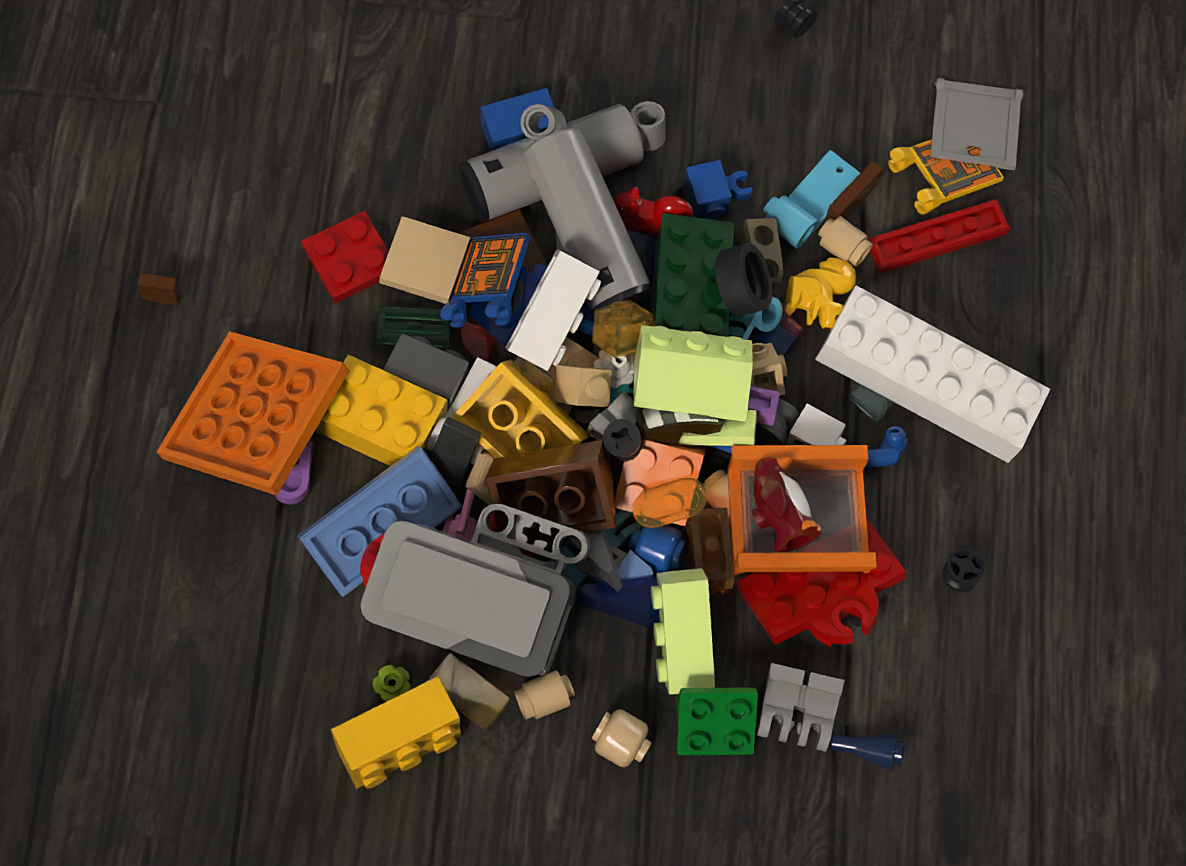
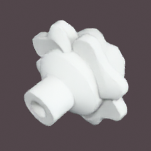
M618 345L610 350L599 351V359L594 361L593 367L612 370V389H616L623 384L629 385L633 382L634 362L631 351L623 352L622 348Z

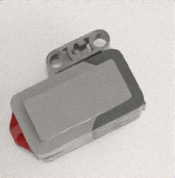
M496 503L488 505L483 509L471 541L423 524L404 521L395 522L387 528L384 534L367 545L362 556L360 573L365 586V592L361 600V611L368 621L522 676L530 677L537 674L545 676L549 673L555 661L577 597L578 588L576 582L572 577L564 574L567 563L577 564L587 558L590 552L589 539L579 530ZM501 510L508 516V526L502 532L496 533L491 529L489 519L495 511ZM539 523V531L554 536V528L559 529V533L553 540V552L547 551V548L551 545L549 542L536 540L534 545L530 544L531 537L526 535L527 528H535L536 524ZM571 535L578 537L582 544L581 552L573 558L565 556L561 548L563 540ZM520 548L554 560L544 562L523 555Z

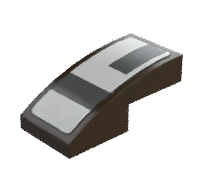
M639 408L635 414L642 437L648 440L678 443L683 432L708 435L720 432L723 426L721 418L692 413Z

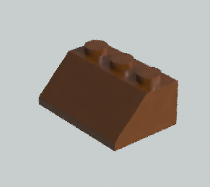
M603 440L493 459L486 477L493 504H503L579 530L582 533L616 528L612 472ZM499 510L496 511L502 532L508 526V516L505 512ZM537 523L535 528H527L526 535L531 537V541L555 538L560 530L554 528V536L540 532V524Z

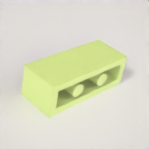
M703 569L657 573V586H651L653 609H659L660 622L654 623L656 646H662L663 658L656 660L658 681L665 682L669 695L679 694L681 688H715L709 586Z

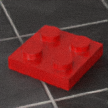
M365 211L301 241L303 250L335 304L379 283V278L389 253Z

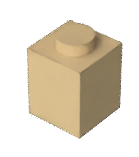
M557 365L554 401L577 406L609 407L612 370Z

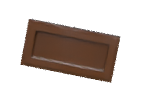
M874 161L870 163L830 204L825 223L830 218L836 220L840 216L846 219L878 186L883 168Z

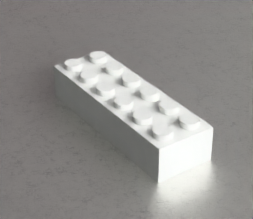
M857 285L844 303L815 359L1007 463L1023 448L1050 391V388Z

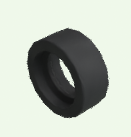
M745 243L720 251L715 264L716 282L720 296L729 311L741 317L768 309L772 301V280L768 265L759 249L751 243Z

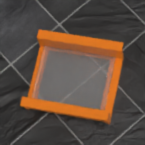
M732 445V456L727 472L733 575L744 572L863 571V573H869L871 569H876V552H869L863 481V470L868 461L867 445ZM790 457L792 459V462L785 470V475L799 484L809 504L812 521H815L822 530L820 537L802 548L784 553H775L776 532L770 527L762 530L752 515L751 510L757 507L753 488L755 465L762 458Z

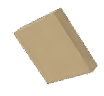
M402 216L381 272L379 283L447 304L451 298L465 258L470 237Z

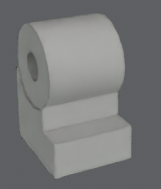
M623 392L601 414L599 413L589 423L586 433L595 441L603 440V434L607 426L615 420H629L637 426L638 421L635 414L642 407H634V400L626 392Z

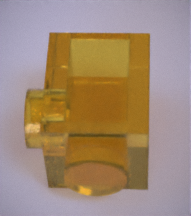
M631 300L613 302L609 306L596 309L592 343L615 358L636 352L641 325L652 326L653 314Z

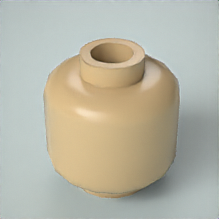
M618 709L612 714L606 712L591 738L596 741L595 751L620 767L629 766L633 759L641 762L652 743L645 739L648 734V725L622 709Z

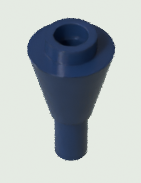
M898 733L859 736V738L834 734L832 750L855 753L860 758L893 771L894 764H902L905 742L898 741Z

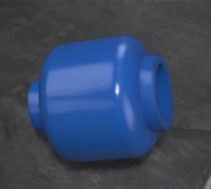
M653 520L647 522L642 530L636 528L629 543V549L634 551L656 573L670 572L672 569L678 570L687 548V541L683 540L681 530Z

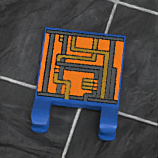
M528 233L471 237L452 298L443 306L440 313L443 320L452 319L450 326L453 328L462 327L467 319L466 302L490 301L485 309L486 316L489 318L497 317L495 320L497 325L508 324L512 317L511 298L531 236Z

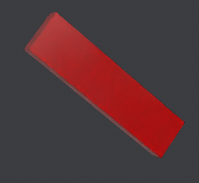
M997 199L877 235L867 240L873 244L869 253L878 274L1007 235L1010 227Z

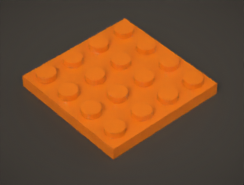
M229 331L158 448L157 453L163 460L278 495L350 370L340 361Z

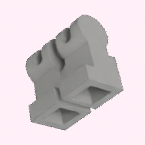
M771 663L767 671L757 736L767 738L771 721L776 720L780 723L778 741L786 742L788 734L794 726L792 716L793 710L796 709L803 712L801 723L798 722L796 728L798 734L797 745L805 747L809 730L814 729L818 734L816 750L826 752L845 680L811 672L806 680V685H802L805 674L804 670Z

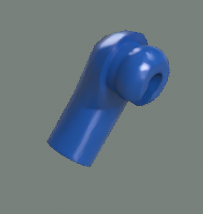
M898 426L890 427L886 431V437L879 449L868 450V461L864 469L889 466L898 462L907 447L905 430Z

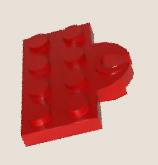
M867 517L869 552H876L877 565L876 569H871L869 573H863V571L755 572L737 581L738 591L775 645L806 629H809L817 640L832 647V644L854 643V635L851 628L840 622L843 618L848 616L858 618L861 621V632L866 636L872 632L875 624H878L879 599L876 594L906 580V571ZM851 526L796 553L852 552Z

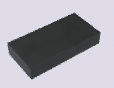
M448 416L443 423L430 460L452 492L456 494L462 485L482 433Z

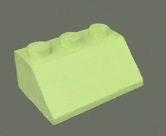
M641 325L634 357V407L699 414L745 422L753 369L752 340H745L735 336L709 335L699 331L673 330L663 326Z

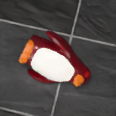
M790 457L762 458L755 465L753 488L757 507L752 509L751 512L762 530L770 527L776 532L775 553H784L802 548L820 537L822 533L821 527L815 521H812L810 507L801 487L796 481L785 475V470L792 462Z

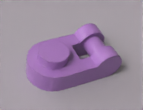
M309 440L299 457L298 465L295 464L279 494L275 495L282 503L295 504L307 496L310 487L313 441Z

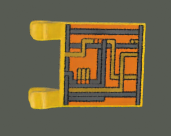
M932 139L912 147L892 149L890 152L892 160H889L887 163L891 171L897 173L915 162L932 189H923L917 193L919 201H916L914 206L920 214H926L944 202L1002 182L1004 178L995 166L930 157ZM975 146L967 147L969 155H979L981 149Z

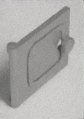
M937 78L935 82L936 100L930 157L1015 170L1020 104L1024 96L1023 90L961 83ZM967 147H978L981 149L979 155H969Z

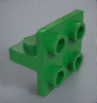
M681 688L679 694H675L678 725L677 754L752 755L755 745L757 689Z

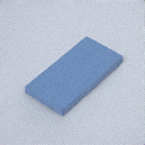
M417 446L297 535V537L337 592L344 597L363 582L360 573V563L367 545L384 534L390 525L395 522L404 521L435 528L463 506L422 447Z

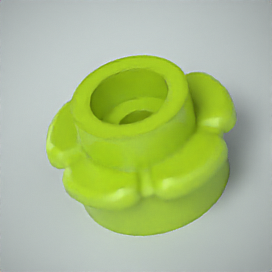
M384 666L378 671L379 675L373 680L374 691L380 694L381 699L386 702L411 689V684L408 682L410 675L403 667ZM390 680L396 682L394 686H390L388 683Z

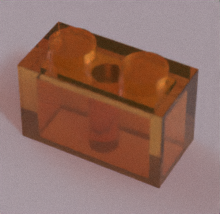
M727 507L689 510L686 527L691 569H703L708 579L709 594L731 593L735 575Z

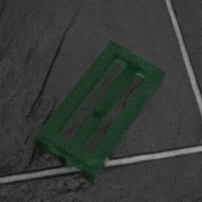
M379 306L376 341L377 344L396 345L401 334H405L409 337L420 336L428 340L433 347L449 348L451 320H443L440 313L442 309ZM386 318L443 321V325L421 324L420 322L409 321L407 323L386 322Z

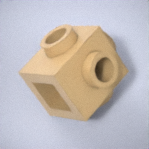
M772 343L752 344L753 369L751 386L780 392V395H785L783 377L787 376V367L784 356L777 355Z

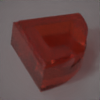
M466 322L461 328V339L465 350L474 362L477 357L486 362L489 361L497 339V331Z

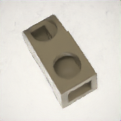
M776 218L746 219L733 232L735 244L751 243L755 245L763 254L768 265L772 286H778L783 277V263Z

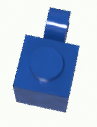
M720 160L686 167L684 187L694 217L709 220L718 219L724 214L729 213L732 198L738 201L750 199L753 192L752 187L741 189L737 186L738 183L746 182L747 171H737L725 177Z

